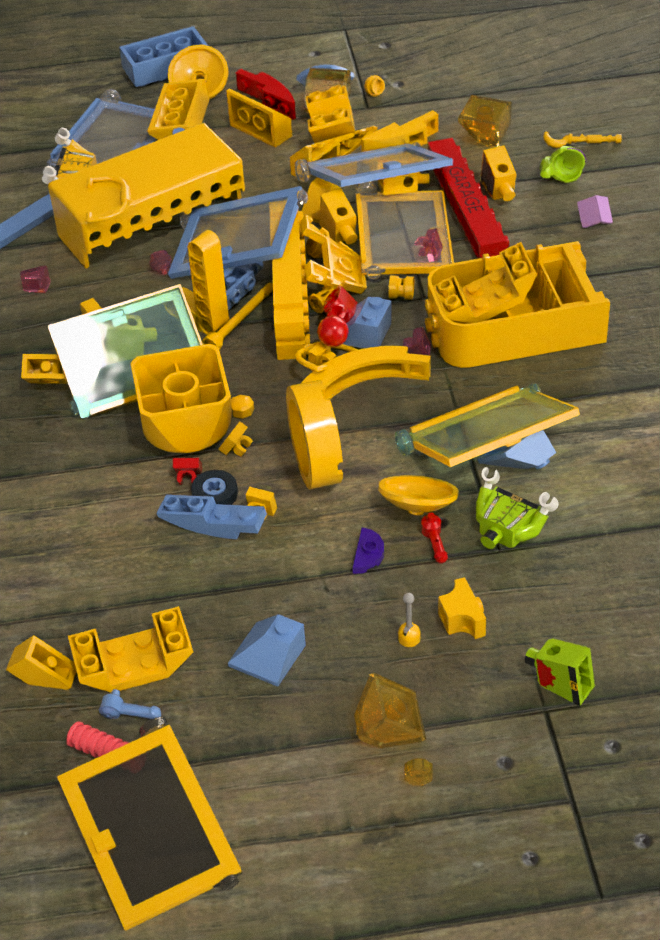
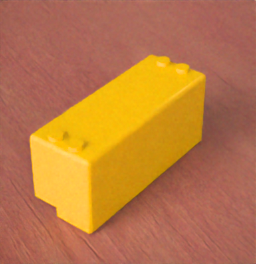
M201 123L54 180L48 184L58 236L81 264L88 268L90 265L87 254H92V248L102 244L104 247H109L112 244V240L122 236L125 239H129L134 231L142 228L148 231L152 228V224L161 220L168 223L172 220V216L184 212L186 215L190 214L193 207L201 204L207 207L211 204V200L223 196L225 199L230 197L232 200L242 199L241 191H245L242 159L205 123ZM114 175L125 180L130 187V204L127 205V209L114 219L87 223L88 211L92 212V217L103 216L117 211L122 205L121 184L114 181L93 182V187L88 188V177ZM216 183L219 189L215 192H210L212 185ZM195 191H200V196L196 200H191V195ZM175 199L181 200L178 207L171 208V203ZM155 207H161L158 215L151 216V211ZM135 215H140L141 218L138 223L130 224L131 219ZM120 223L119 230L111 233V226ZM93 232H100L98 239L95 241L89 240Z

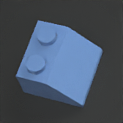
M367 297L357 304L354 316L347 323L349 334L343 344L358 348L380 346L391 326V300L380 297Z

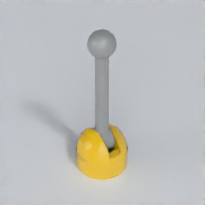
M405 593L403 601L406 603V622L398 630V641L405 647H414L421 640V631L412 622L414 595L412 593Z

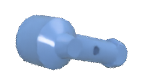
M113 689L110 694L103 696L99 708L100 714L109 719H116L120 717V714L157 721L161 716V710L156 706L147 707L124 703L120 697V691L117 689Z

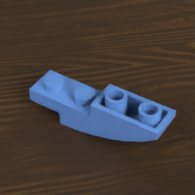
M166 495L156 513L159 518L181 528L227 539H237L240 532L258 533L267 515L264 506L216 504L213 497Z

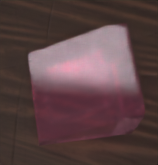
M39 266L20 272L24 291L46 293L50 285L47 266Z

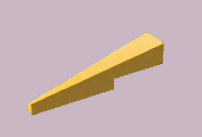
M371 126L302 148L290 156L291 175L303 181L311 176L309 167L301 166V163L349 155L361 146V138L378 131V127Z

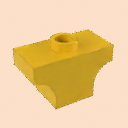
M465 577L454 580L453 591L438 596V615L448 635L466 632L475 639L486 636V617L483 613L484 609L481 599L474 596Z

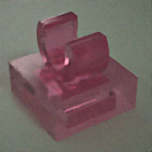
M437 228L428 229L425 237L420 236L416 239L415 246H424L420 248L419 256L427 255L429 262L438 261L443 245Z
M423 327L413 329V338H405L403 346L411 347L408 349L410 354L430 356L431 343Z

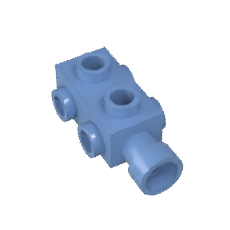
M263 262L223 269L228 310L237 304L248 291L253 289L255 286L254 275L263 269Z

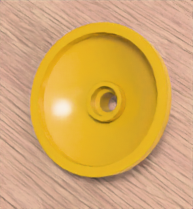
M193 45L184 48L174 56L168 68L169 83L203 78L209 100L223 90L229 75L227 62L223 55L215 48L207 45Z
M414 475L387 477L382 479L378 486V491L386 500L400 509L407 510L412 515H423L424 512L442 509L457 500L459 493L458 488L449 482Z

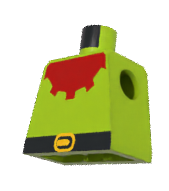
M552 638L544 644L541 650L531 647L526 652L525 663L536 667L538 683L572 703L581 706L595 687L590 648Z

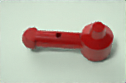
M430 512L421 520V532L425 537L430 538L436 562L445 563L448 559V554L444 550L440 538L441 519Z

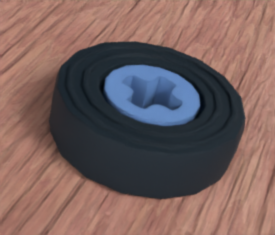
M214 469L199 474L193 480L191 494L192 496L213 497L216 504L232 505L237 499L238 486L236 479L230 473Z

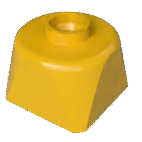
M205 344L137 356L132 360L131 369L143 434L152 445L168 452L190 453L212 446L226 434L231 424L232 407L231 395L219 347Z

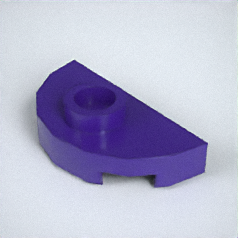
M361 528L353 564V574L366 573L367 569L375 565L379 566L384 558V542L380 535L371 529Z

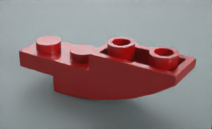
M243 69L236 71L237 90L262 100L263 105L292 120L296 119L295 100L290 91L281 82L262 71L257 75Z

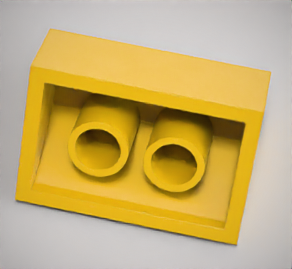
M226 90L230 126L275 148L292 137L291 118L234 90Z

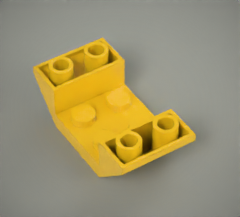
M336 85L327 91H315L306 96V105L311 118L308 120V129L314 143L355 132L354 118L346 85Z
M522 242L499 252L505 265L504 267L464 287H461L455 275L433 285L443 312L449 320L466 323L482 322L523 303L537 273Z
M179 606L152 613L154 628L99 642L96 629L69 635L68 639L80 684L112 692L113 689L122 691L169 678L193 653Z

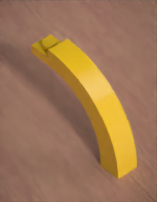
M407 346L364 348L345 353L324 363L327 365L326 370L321 372L313 371L302 383L321 380L326 388V393H322L323 397L331 400L339 392L352 385L376 378L400 377L429 381L431 375V356L408 353Z

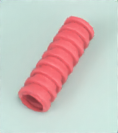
M81 721L74 723L67 734L68 746L75 747L76 750L90 754L92 757H100L129 743L123 742L120 738L115 739L113 735H108L104 731L100 732L99 729L92 728L90 725H84ZM147 752L115 767H122L124 771H130L131 774L137 775L146 764Z

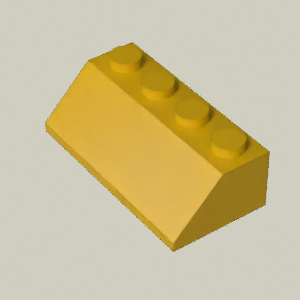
M195 79L164 83L148 128V134L160 140L173 135L172 131L176 128L186 130L201 124L209 103L204 80Z

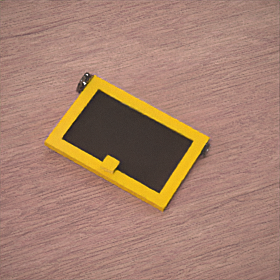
M164 717L153 718L144 723L139 729L141 738L57 776L125 931L219 885L223 891L230 890L239 883L237 876L242 874V870L170 725Z

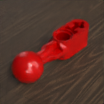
M341 285L335 288L326 298L323 311L327 314V317L319 323L317 328L319 340L328 347H337L346 341L349 334L347 323L354 316L358 303Z

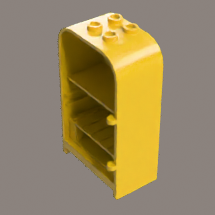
M576 241L543 247L542 244L536 245V249L525 250L537 276L523 303L486 321L477 323L449 320L443 312L433 285L455 275L461 287H464L504 267L501 256L489 257L487 253L483 254V258L445 264L432 270L428 276V299L425 300L428 318H425V326L427 332H432L431 341L433 348L438 347L441 357L448 364L459 368H469L606 343L610 301L608 298H605L602 291L595 292L586 274V259L581 251L580 243Z

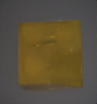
M471 95L458 117V122L477 143L499 147L511 124L512 102Z

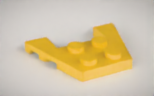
M305 215L301 220L302 235L322 245L324 263L323 267L310 260L305 265L306 280L334 288L341 285L347 291L362 294L367 289L366 276L362 275L360 255L342 241L336 243L329 237V231L323 227L319 230L311 223L313 219Z

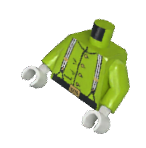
M485 467L482 470V478L485 484L484 487H480L476 501V520L480 523L479 532L483 535L480 539L481 543L488 549H493L497 543L514 548L520 542L537 537L549 517L547 513L558 508V500L553 497L552 501L546 504L550 495L548 492H544L539 497L541 507L497 486L493 490L491 489L492 485L498 483L500 479L499 473L495 470L494 477L488 479L489 469Z

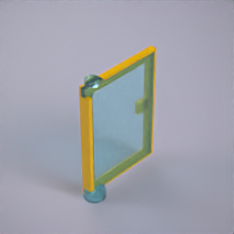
M181 284L48 326L74 401L70 402L74 416L79 415L81 420L137 401L131 369V362L137 356L203 345Z
M533 383L528 388L524 387L522 389L514 386L410 427V433L405 429L395 432V441L398 449L404 456L413 453L414 449L452 467L499 447H509L519 443L521 438L576 417L580 413L578 407L541 393L539 386Z

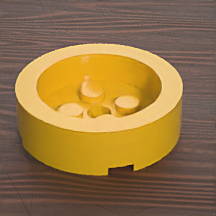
M321 380L291 385L286 390L287 415L294 453L304 484L309 490L339 484L343 479L342 470H338L339 463L343 462L338 427L331 401L323 397L322 393H326V388Z

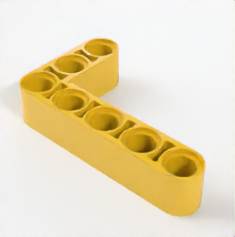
M205 230L188 243L187 249L193 292L182 287L197 330L206 335L217 332L229 321L221 244L218 236L211 230ZM173 301L163 303L167 313L179 320Z

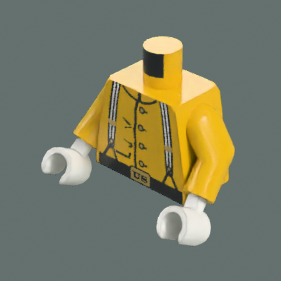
M60 128L55 136L57 144H66L67 146L62 147L55 169L51 166L45 167L42 181L45 184L97 164L95 154L81 147L73 139H68L70 133L66 128Z

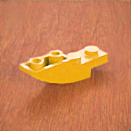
M432 110L401 126L394 122L361 138L362 152L408 143L418 147L427 144V137L438 132V113Z

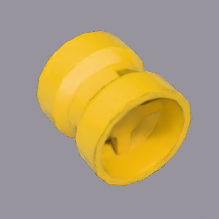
M390 275L389 298L397 299L398 297H404L405 299L413 300L414 277L406 276L405 278H399L398 276Z

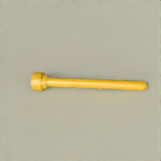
M267 283L218 332L206 335L202 339V344H212L219 347L220 350L223 346V339L273 291V283Z

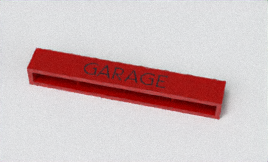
M453 138L428 142L429 151L453 159V165L436 168L433 171L477 259L483 258V254L487 253L489 257L500 255L499 252L509 248L508 236L503 234L501 223L496 221L493 208H489L487 197L482 194L479 182L476 183L473 170H469L467 159L463 158L460 146L456 145Z

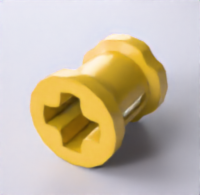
M324 285L320 292L311 294L308 297L311 308L317 313H323L326 298L335 288Z

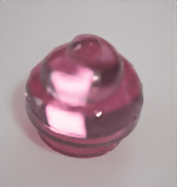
M165 250L152 253L149 261L150 267L154 271L166 275L171 267V256Z

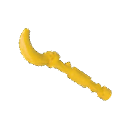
M544 132L543 135L546 144L553 148H560L567 143L572 144V142L621 143L622 140L621 135L584 136L581 134L580 137L569 133V135H565L560 140L551 138L548 132Z

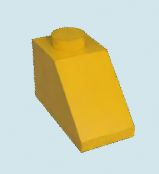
M316 177L308 189L302 208L303 218L307 215L313 219V222L320 223V195L341 187Z
M34 635L14 648L6 668L8 672L28 685L64 690L71 688L77 672L74 661Z

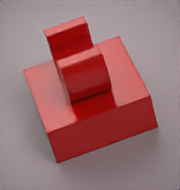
M173 458V469L177 474L178 483L183 485V477L185 475H191V482L193 483V480L197 477L196 474L202 473V462L199 458Z

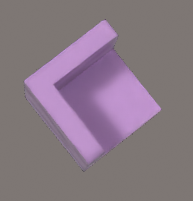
M595 195L577 202L583 228L599 223H613L608 197Z

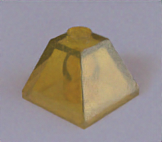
M374 672L370 674L354 714L359 740L380 749L419 743L426 740L415 691Z

